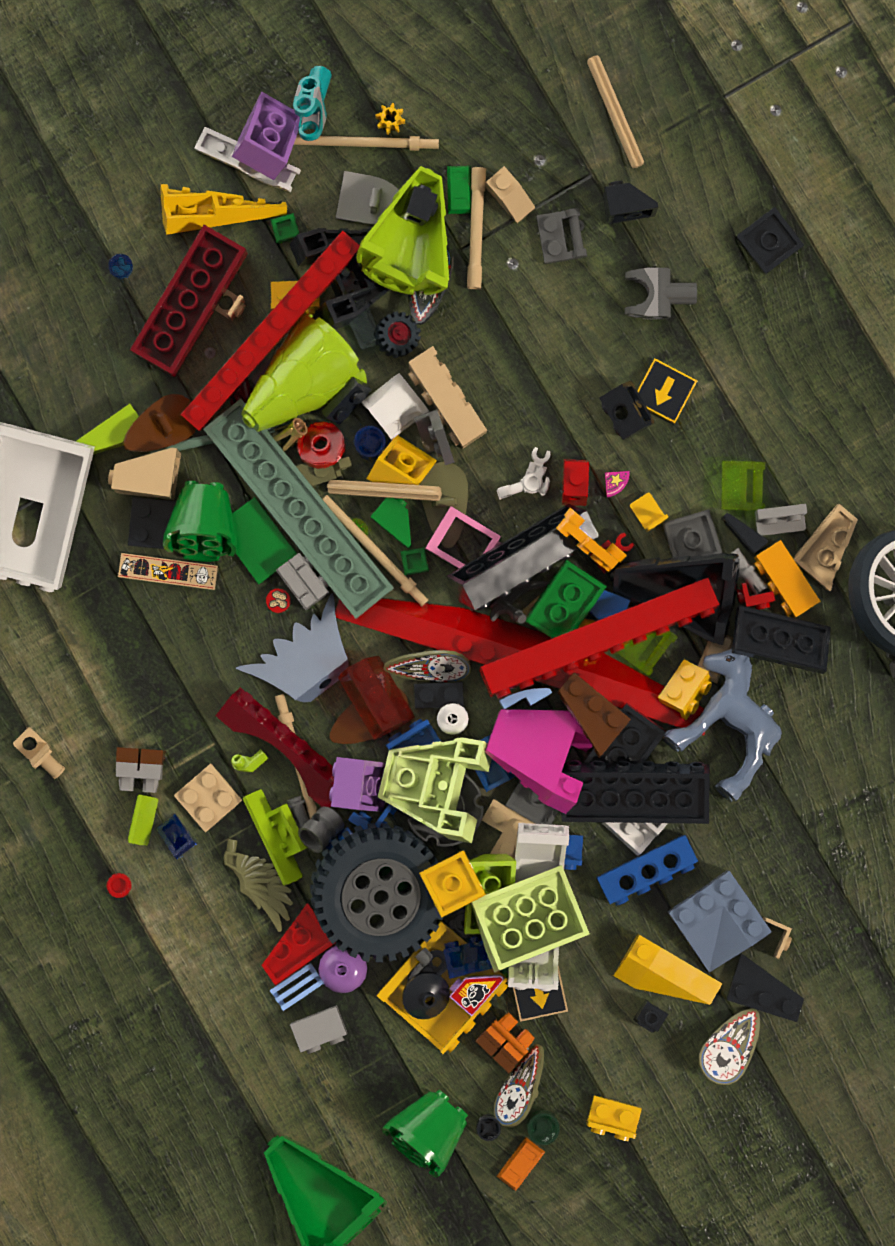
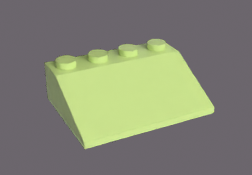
M562 865L489 893L471 902L482 941L494 973L589 935Z

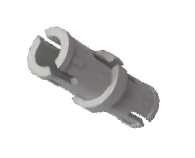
M740 548L733 551L732 553L738 554V559H740L739 578L745 580L754 595L759 594L768 587L767 584L764 583L755 571V565L750 564Z

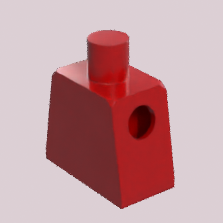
M563 459L562 505L586 506L589 482L588 460Z

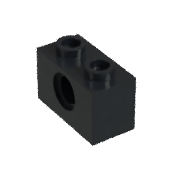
M632 381L617 386L599 398L602 402L603 411L611 418L614 430L622 440L633 437L655 423ZM623 406L628 411L627 417L623 414Z

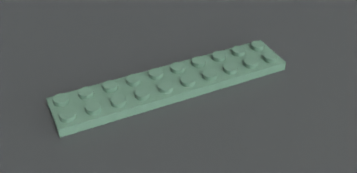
M239 399L203 430L357 619L392 591L394 587L266 429L257 432L254 428H249L243 422L241 412L246 403Z

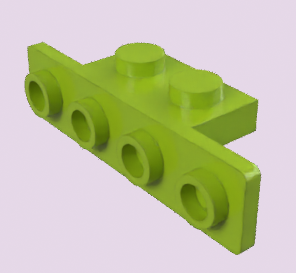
M261 789L243 797V801L282 884L286 886L302 878V873L293 855L307 847L299 838V828L288 805L285 804L271 810Z

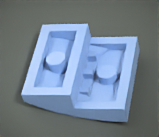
M550 688L523 690L501 699L499 703L503 710L525 698L528 705L531 706L552 692Z

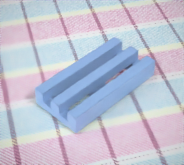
M309 963L272 988L270 992L284 1011L324 983L313 965ZM308 970L311 971V975L279 995L278 990ZM314 978L317 982L288 1002L285 1003L283 1001L284 998Z

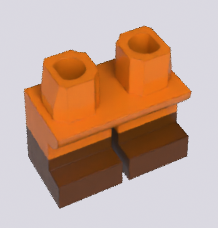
M507 1013L499 1020L495 1019L475 1038V1041L490 1056L493 1055V1059L508 1073L529 1052L527 1048L535 1038L527 1029H524L515 1037L510 1030L518 1021L510 1013Z

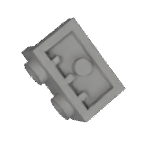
M806 504L759 509L754 512L757 533L762 536L798 532L806 529L804 517L807 514Z

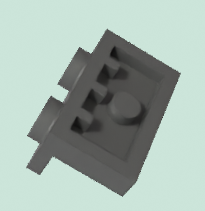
M434 410L416 416L414 419L425 452L428 454L435 451L437 457H443L445 465L454 463L438 411Z

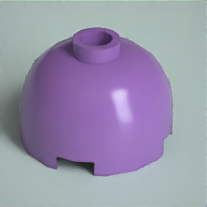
M334 945L326 950L321 957L318 970L320 979L327 988L333 992L347 993L361 986L366 978L367 964L366 961L361 959L360 955L357 954L356 958L351 957L347 950L342 952L338 949L337 945Z

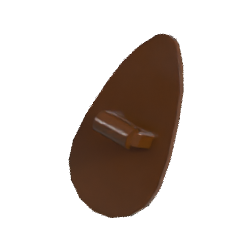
M169 394L154 402L128 429L123 440L124 448L134 452H150L173 446L188 439L194 434L196 428L180 414L188 407L191 401L179 394Z
M380 684L372 687L357 698L338 717L331 729L330 740L340 744H355L381 737L397 730L405 723L409 715L407 696L400 688L392 684Z

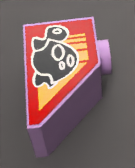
M499 974L469 976L463 980L458 978L449 988L452 991L449 997L469 1015L473 1016L501 984L504 977Z

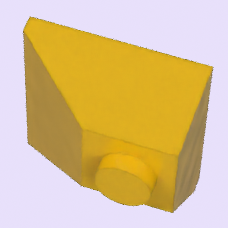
M397 435L378 457L367 479L378 483L420 485L437 460Z

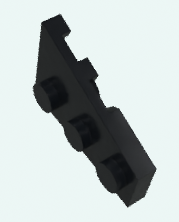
M740 953L726 1000L797 1022L804 998Z

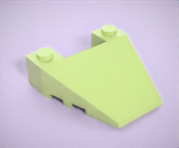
M456 738L453 741L433 742L430 745H415L389 750L378 798L448 839L472 843L477 819L469 813L456 811L466 768L489 772L492 758L485 753L488 743L468 738Z

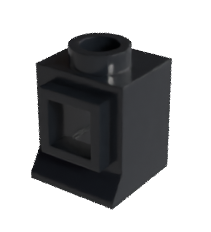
M645 999L633 1020L651 1033L659 1031L668 1013Z

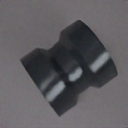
M484 1114L477 1121V1134L484 1141H493L500 1135L501 1125L493 1114Z

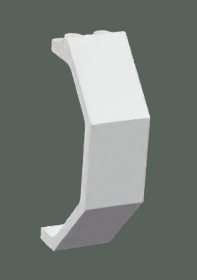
M518 823L515 851V883L561 865L564 869L566 847L569 845V826ZM559 947L510 966L508 968V987H514L518 990H525L527 988L539 989L541 991L558 990Z

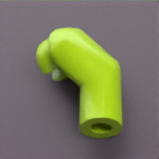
M260 749L252 757L236 754L232 757L231 763L234 769L251 773L268 759V756Z

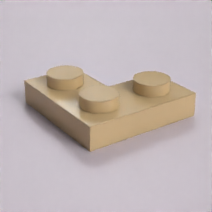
M494 799L482 818V821L502 832L490 854H508L515 859L518 823L535 824Z

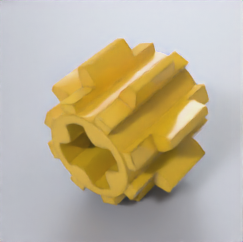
M394 103L388 108L382 105V113L375 115L376 119L380 121L377 125L378 129L385 128L387 135H389L391 130L399 133V125L405 124V119L401 118L403 109L396 110ZM386 116L394 117L395 122L392 123L390 120L386 122Z

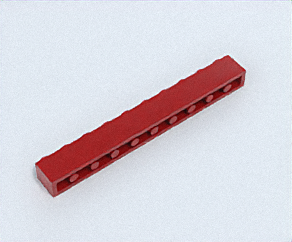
M342 231L180 415L198 431H201L357 255L360 245Z
M706 578L481 666L479 671L489 696L493 697L496 695L499 699L511 694L510 690L519 686L520 690L534 685L533 680L542 677L543 681L557 676L556 671L565 668L566 672L579 667V662L588 660L589 663L602 658L601 654L610 651L611 654L625 649L624 645L633 642L634 645L648 640L646 636L655 633L656 636L669 632V627L678 624L679 627L690 624L693 622L691 618L698 615L701 618L708 617L715 613L714 609L719 606V602L709 578Z

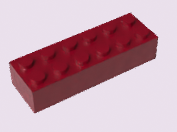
M203 225L130 349L132 354L175 378L248 255L246 248Z

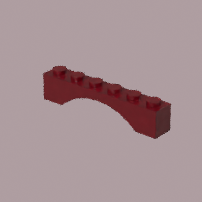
M240 687L229 697L216 714V717L232 731L259 737L280 750L299 772L308 796L321 807L330 808L332 801H330L329 794L334 785L333 766L323 756L314 751L306 741L293 733L286 724H283L272 715L267 708L258 703L250 693Z

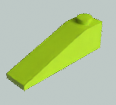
M128 404L76 442L95 446L93 455L123 446V440L128 429L139 415L132 405Z

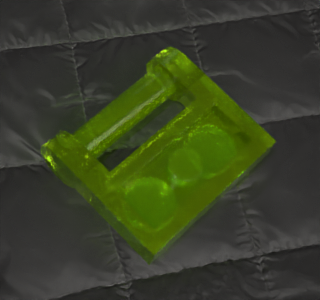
M722 461L721 510L757 511L765 509V503H763V470H765L766 462ZM747 470H753V503H746Z
M671 631L662 634V640L645 663L641 662L639 657L656 636L655 633L646 636L648 640L634 645L633 642L625 644V649L616 653L650 677L654 671L652 668L671 642L674 643L678 637Z

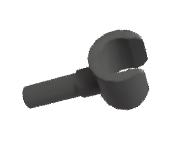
M424 948L415 956L420 963L409 976V980L418 975L421 969L432 960L433 956L427 948Z

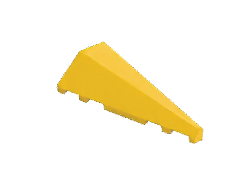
M161 184L160 187L162 218L166 235L198 230L203 225L210 228L287 215L286 202L268 204L262 198H258V201L254 202L244 200L241 195L214 191L193 193L187 187H183L182 191L169 189L167 184Z

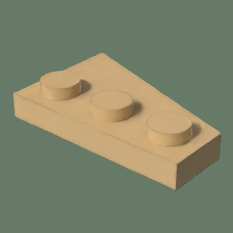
M837 504L793 558L802 570L827 591H831L833 579L839 570L843 553L849 544L858 520L840 504Z

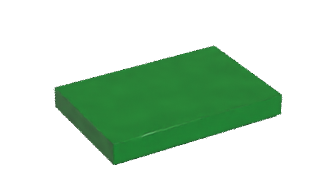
M255 497L232 513L237 537L236 554L259 585L275 574L280 566L297 555Z
M565 559L527 614L526 622L552 639L576 630L607 586Z

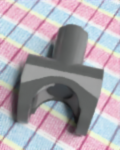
M643 268L625 272V280L640 283L645 287L648 294L646 301L642 304L626 307V316L641 319L671 318V304L697 303V283H671V269Z

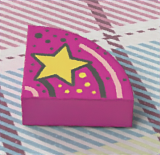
M629 471L605 473L606 498L615 496L624 489L629 479Z

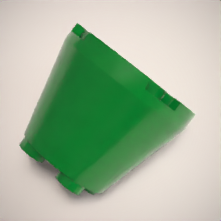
M196 481L185 482V486L180 490L164 533L163 547L167 552L176 551L183 554V559L201 562L219 561L220 556L227 554L228 556L235 555L237 537L229 494L224 490L222 483L212 482L208 485L199 484Z
M437 1090L436 1093L429 1091L390 1119L382 1128L383 1134L386 1136L390 1134L392 1136V1145L417 1167L429 1168L431 1170L429 1174L435 1178H438L445 1170L467 1124L465 1119L468 1116L463 1109L458 1106L454 1108L447 1102L449 1100L448 1096L440 1090Z

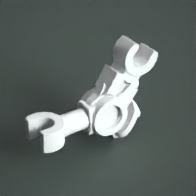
M535 447L531 454L534 462L529 463L526 475L518 483L498 488L499 500L522 491L530 494L539 492L541 496H544L549 488L550 480L546 477L543 483L542 477L547 469L543 464L549 460L550 451H547L545 457L540 459L536 455L538 448Z

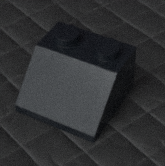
M621 180L613 181L604 189L603 201L608 225L655 217L658 210V202L631 183L623 184Z

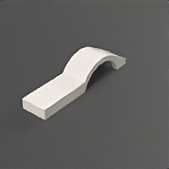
M204 127L194 148L196 151L234 167L264 184L291 192L292 181L295 175H299L301 172L299 168L287 164L275 180H272L232 157L237 144L236 140Z

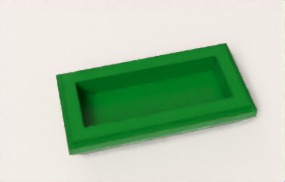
M447 166L448 214H471V166Z

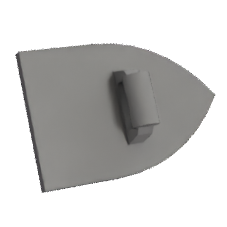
M344 171L336 219L363 224H376L380 215L392 203L393 197L399 189L388 181L375 176Z

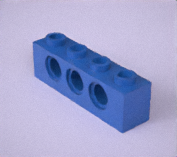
M681 835L596 878L608 903H615L618 906L629 900L627 896L635 892L639 896L651 890L649 885L657 881L661 885L672 880V874L681 871L682 874L695 868L693 864L698 862L686 835ZM667 854H673L676 857V864L672 868H667L663 863L664 857ZM645 865H652L655 870L654 875L649 879L644 878L641 874V870ZM628 875L632 878L633 884L629 889H622L620 887L619 881L622 876Z

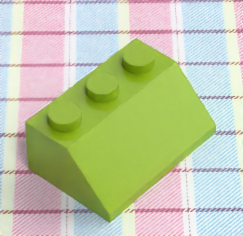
M483 854L469 860L486 895L515 884L516 860L508 854ZM469 903L465 905L464 933L480 934L472 904Z

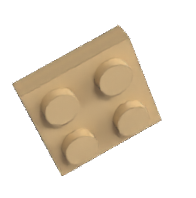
M209 764L174 795L205 832L243 801L212 764Z

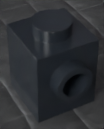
M414 186L408 193L400 217L421 226L425 225L429 221L430 216L433 217L438 207V203L435 202L437 194L432 193V189L427 186Z

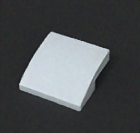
M602 822L609 831L637 856L645 850L668 824Z

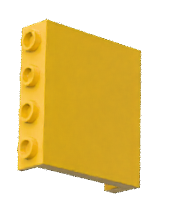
M441 920L437 931L434 932L432 930L429 934L431 939L427 943L423 941L420 944L421 948L412 953L378 992L377 997L386 1002L444 1054L446 1051L451 1053L460 1043L457 1038L462 1032L467 1034L476 1023L473 1020L479 1013L483 1016L492 1006L489 1001L495 994L500 997L507 989L508 985L505 983L508 981V978L500 971L494 973L491 963ZM424 948H427L429 952L439 949L447 954L449 966L441 977L447 982L449 988L458 978L463 980L469 976L499 974L504 977L501 984L473 1016L469 1015L450 998L446 1008L439 1015L431 1019H417L406 1011L402 1002L403 990L408 983V974L419 963L415 956ZM435 957L432 963L434 966H439L442 961L439 957ZM432 996L427 997L425 1002L430 1001Z

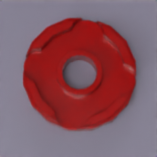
M324 421L311 424L307 428V434L297 440L298 454L301 460L310 467L317 469L328 468L342 458L345 451L344 436L338 427L332 423ZM323 440L327 442L326 447L323 449L315 448V444L318 441Z

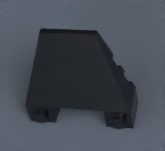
M317 228L298 234L289 245L299 267L316 261L342 231L360 245L371 229L348 230V228H340L339 230H326V228ZM357 255L331 283L336 298L325 301L317 310L320 318L335 330L348 326L390 291V289L379 285L364 274L362 264L357 263Z

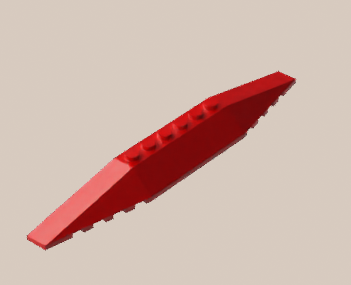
M339 599L335 610L337 619L430 647L437 651H455L463 654L469 661L482 665L552 639L544 633L501 619L491 621L488 615L475 611L471 612V610L461 607L426 603L421 606L417 602L380 599L356 619ZM605 653L601 654L602 658L589 663L588 660L579 662V667L566 672L565 668L556 671L557 676L543 681L542 677L533 680L560 689L569 677L576 673L617 708L622 709L628 703L646 717L678 728H685L691 725L704 710L703 707L698 706L694 714H690L687 720L683 719L680 712L659 702L658 697L665 686Z

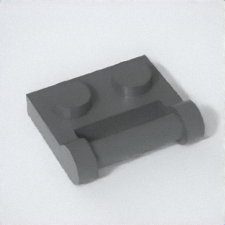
M579 208L536 216L544 264L587 257V250L583 247L578 218L580 217ZM569 219L574 250L567 252L562 220Z

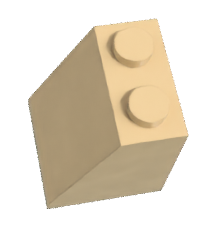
M169 448L117 463L114 466V470L109 472L108 484H111V489L119 494L174 501L181 453L177 448Z

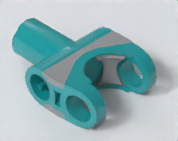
M315 66L311 69L309 76L300 80L293 102L294 112L300 116L299 135L306 141H313L320 137L327 118L324 100L332 74L330 70L323 66ZM308 129L315 130V132L311 134L304 133Z

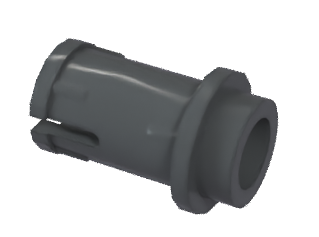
M301 796L287 800L288 807L298 828L310 820L303 804L305 800H302Z

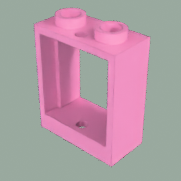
M450 506L425 549L458 569L465 565L437 548L455 517L491 538L484 553L500 545L499 539L501 536Z

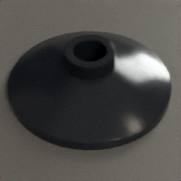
M431 972L421 973L413 977L406 984L402 995L403 1006L414 1018L431 1019L439 1015L446 1008L450 999V989L447 982L440 975ZM432 996L430 1001L425 1002L427 997Z

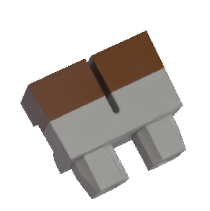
M117 747L116 777H119L120 790L134 791V779L143 778L142 792L156 793L159 780H162L165 750Z

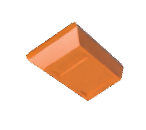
M525 1137L496 1177L516 1191L544 1155L545 1151Z

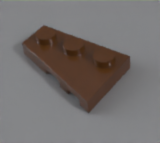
M573 673L557 692L571 715L577 720L583 730V734L589 739L599 758L631 720L576 673Z

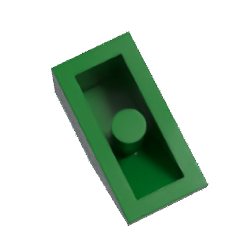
M386 498L371 515V519L409 549L411 547L408 509L405 508L407 503L399 498Z

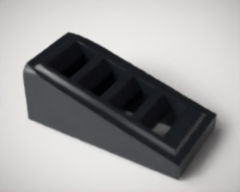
M726 513L721 518L723 523L750 555L756 553L769 542L765 537L731 514Z

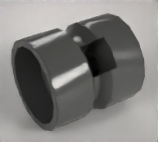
M323 806L299 829L298 835L307 848L313 852L320 853L331 843V838L335 839L343 831L344 822L333 809Z

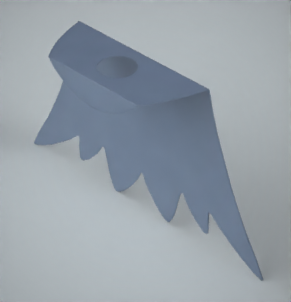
M333 593L325 605L321 621L313 614L311 630L295 622L293 626V642L285 639L273 640L278 656L262 654L261 658L265 661V664H249L236 667V669L256 676L274 685L297 701L311 702L345 676L348 671L349 663L337 626Z

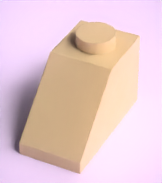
M505 166L486 181V189L516 223H519L535 209L534 204L522 186Z

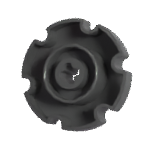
M465 774L456 811L469 813L476 818V831L481 823L484 807L476 803V799L481 796L478 786ZM412 817L408 819V823L414 833L424 841L434 837L437 841L436 845L442 847L462 843V841L446 838Z

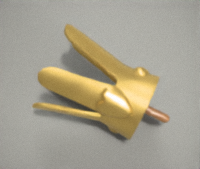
M295 418L291 423L275 428L274 430L286 429L275 435L274 440L279 441L291 435L290 439L283 446V451H286L299 438L307 434L306 423L300 418Z

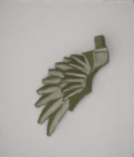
M228 839L224 854V865L232 869L239 878L240 892L247 895L256 905L257 909H261L262 906L277 931L281 932L282 925L279 914L286 921L290 920L282 902L290 906L293 904L285 894L290 893L291 889L280 884L282 881L277 876L276 869H271L274 867L272 863H265V858H249L248 855L236 853L237 840Z

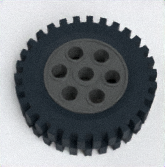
M375 823L367 824L368 829L365 830L360 825L354 827L355 833L351 835L348 830L343 832L344 839L338 841L337 838L331 841L333 846L331 850L327 848L323 850L322 855L324 858L323 860H317L315 864L317 872H312L311 876L313 885H310L311 903L323 932L326 933L328 939L333 944L336 943L339 950L342 952L347 950L349 956L354 958L358 954L363 961L369 962L370 957H373L375 962H383V956H387L389 961L396 960L395 954L401 953L404 958L409 955L408 948L413 947L415 951L420 949L421 946L418 942L423 939L427 943L431 939L428 932L430 930L436 932L439 928L436 922L437 918L443 920L419 874L439 862L425 843L408 830L404 832L401 827L396 825L392 829L386 823H381V828H377ZM382 867H390V872L387 875H379V870ZM359 876H367V881L364 884L358 885L355 883ZM401 882H409L406 890H397ZM380 890L386 891L384 898L380 900L374 899L376 892ZM354 900H363L359 908H351V903ZM396 906H404L402 913L393 914V909ZM373 915H381V919L379 922H369L370 918Z

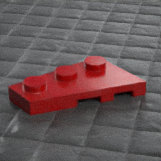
M309 903L306 904L261 965L275 985L334 945L328 939L326 933L323 932Z

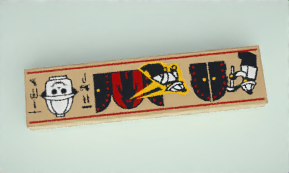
M121 553L118 577L215 590L218 566Z

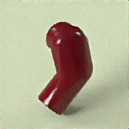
M248 378L237 389L235 394L231 396V405L235 404L239 399H242L245 403L249 399L252 389Z

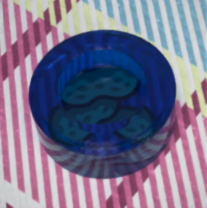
M125 254L114 255L108 265L111 274L118 279L129 277L134 268L132 260Z

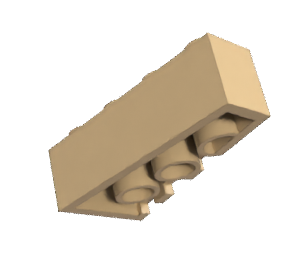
M432 346L408 362L409 370L411 371L408 373V376L415 386L418 384L424 391L421 395L428 406L434 405L442 425L446 424L451 432L448 436L454 445L460 444L463 449L486 434L487 429L471 404L465 401V396L458 384L451 380L452 377L445 364L437 359V352Z

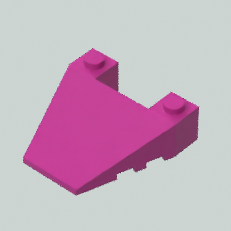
M501 709L485 753L508 773L511 771L521 780L520 783L525 788L529 787L535 792L543 804L566 814L577 803L583 782L562 773L568 751L572 745L587 752L592 747V744L585 737L582 728L569 711Z

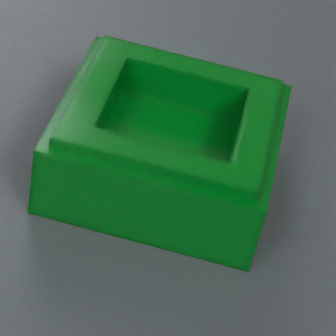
M294 213L270 219L277 244L293 240L299 234Z
M424 547L401 551L405 576L429 572Z

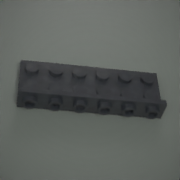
M570 760L564 763L562 773L583 782L577 803L566 814L561 812L562 822L709 824V764H704L703 762L680 764L675 761H669L665 764H655L652 761L630 763L628 761L605 763L600 760L591 763Z

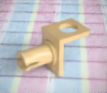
M28 727L13 742V745L30 760L34 769L40 765L54 779L58 778L65 770V767L50 755L52 750L49 744L32 728ZM27 737H33L37 742L36 747L32 750H26L22 745L23 740Z

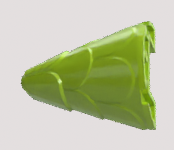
M420 166L394 195L392 203L380 215L377 223L361 241L357 252V263L362 264V271L374 282L390 290L414 295V291H424L425 295H432L444 291L448 287L449 269L446 248L448 244L444 219L446 209L442 176L434 173L431 169ZM418 185L427 186L432 189V193L437 194L435 202L438 203L436 213L433 217L430 216L429 221L423 226L400 217L409 191Z
M304 313L286 334L279 349L275 351L264 375L259 377L241 412L242 420L249 428H254L259 432L297 418L298 415L325 407L353 377L367 384L364 369L359 370L357 366L359 359L352 348L323 319L317 318L314 320L311 313Z

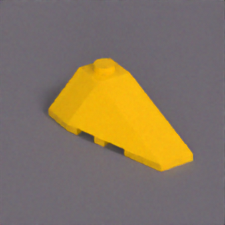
M637 934L613 975L635 989L709 1005L722 985L721 982L640 934Z

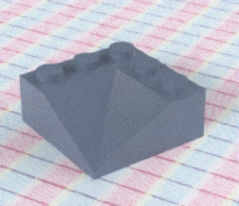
M728 870L667 911L708 972L713 971L750 948L772 932Z

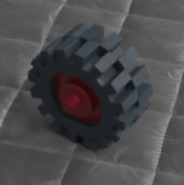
M393 312L381 319L380 323L376 325L375 329L377 331L374 333V337H377V341L375 343L376 346L380 345L381 348L379 350L381 352H386V356L392 355L393 358L403 357L418 346L417 342L420 341L421 336H419L421 330L416 326L418 323L412 320L413 316H406L405 312Z

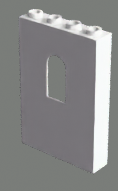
M0 422V579L7 580V577L16 579L17 584L30 586L32 583L39 585L40 590L54 592V590L62 587L95 446ZM20 497L44 503L35 541L28 547L18 546L12 538Z

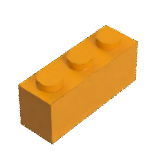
M781 540L754 557L756 562L753 564L761 576L765 574L769 580V583H767L769 590L774 592V596L778 594L783 602L780 606L787 616L791 615L793 618H796L821 602Z

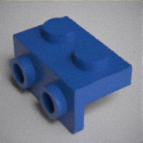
M419 719L409 726L411 730L403 735L401 732H398L388 739L390 743L386 747L388 750L415 745L424 746L441 740L428 720L422 721V719Z

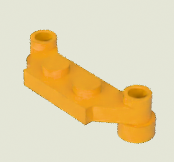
M571 508L564 514L565 518L556 527L564 536L568 537L571 534L579 541L576 546L587 555L591 551L593 553L591 558L608 572L627 556L613 543L605 550L584 533L579 527L585 520Z

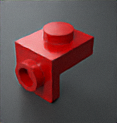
M746 582L739 584L740 589L736 590L739 604L743 603L745 607L755 606L756 609L761 610L769 608L770 603L775 601L773 591L749 596Z

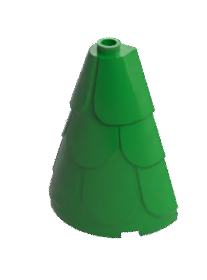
M277 1135L267 1144L269 1148L264 1152L277 1191L282 1195L291 1224L295 1227L301 1246H346L381 1212L379 1207L383 1208L386 1206L387 1201L379 1192L351 1177L348 1172L322 1159L320 1154L286 1135L281 1137Z

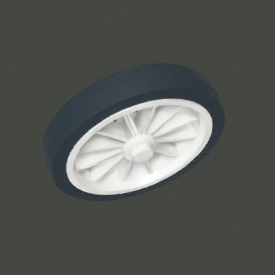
M894 530L879 535L867 543L858 553L851 567L848 592L850 606L860 629L878 648L895 656V629L887 622L895 613V567L885 556L893 550L895 557ZM878 564L893 582L875 575ZM874 583L892 590L893 594L875 598ZM883 600L886 606H893L882 616L876 601Z

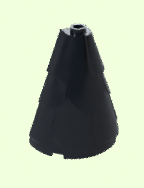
M717 553L667 559L656 557L621 562L611 570L610 581L614 582V592L639 605L709 578L719 606L714 609V614L705 618H701L700 615L691 618L692 623L682 627L712 643L723 645L730 626L729 619L736 599L740 559H738V554Z

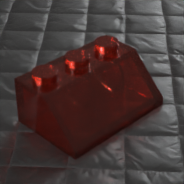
M379 655L365 658L351 665L338 676L339 681L374 740L415 719L414 714L390 673L384 670V663Z

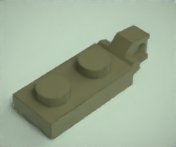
M348 456L341 458L336 464L328 468L317 469L305 463L296 467L314 487L327 483L330 480H336L342 476L341 470L352 467Z

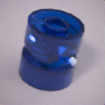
M375 426L361 428L354 438L355 449L358 455L365 460L372 461L378 459L386 448L384 433Z

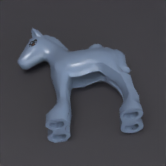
M731 648L724 652L705 656L703 660V666L706 670L725 676L724 685L710 698L701 715L691 725L685 728L668 730L662 740L674 751H683L718 719H721L727 726L744 734L746 756L742 767L734 776L723 779L714 786L728 801L736 802L742 792L750 785L754 774L762 765V753L770 756L773 746L781 739L782 732L780 726L772 718L774 712L765 704L759 707L747 696L751 681L752 665L749 657L734 654Z

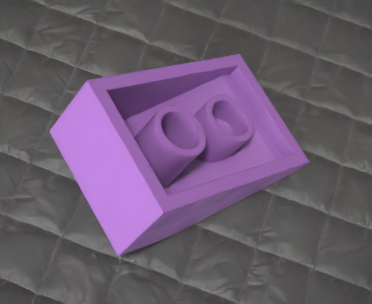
M261 92L237 141L232 157L275 180L288 162L299 130L300 116L296 115L290 107Z
M337 757L332 769L334 785L329 794L330 801H332L331 807L384 812L385 801L378 798V793L386 763Z

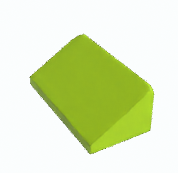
M146 795L137 796L128 843L145 846L149 844L158 804L157 798Z

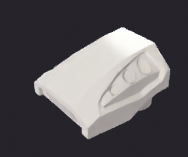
M400 373L361 402L391 440L413 425L416 416L429 412Z

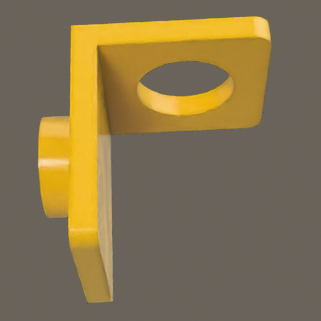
M646 493L630 504L631 510L646 532L669 518L667 514L664 515L650 493Z

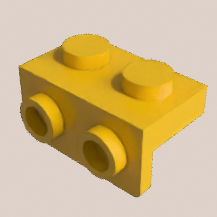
M683 660L659 695V702L680 712L681 717L687 720L690 714L696 712L702 696L707 695L711 689L712 683L709 671Z

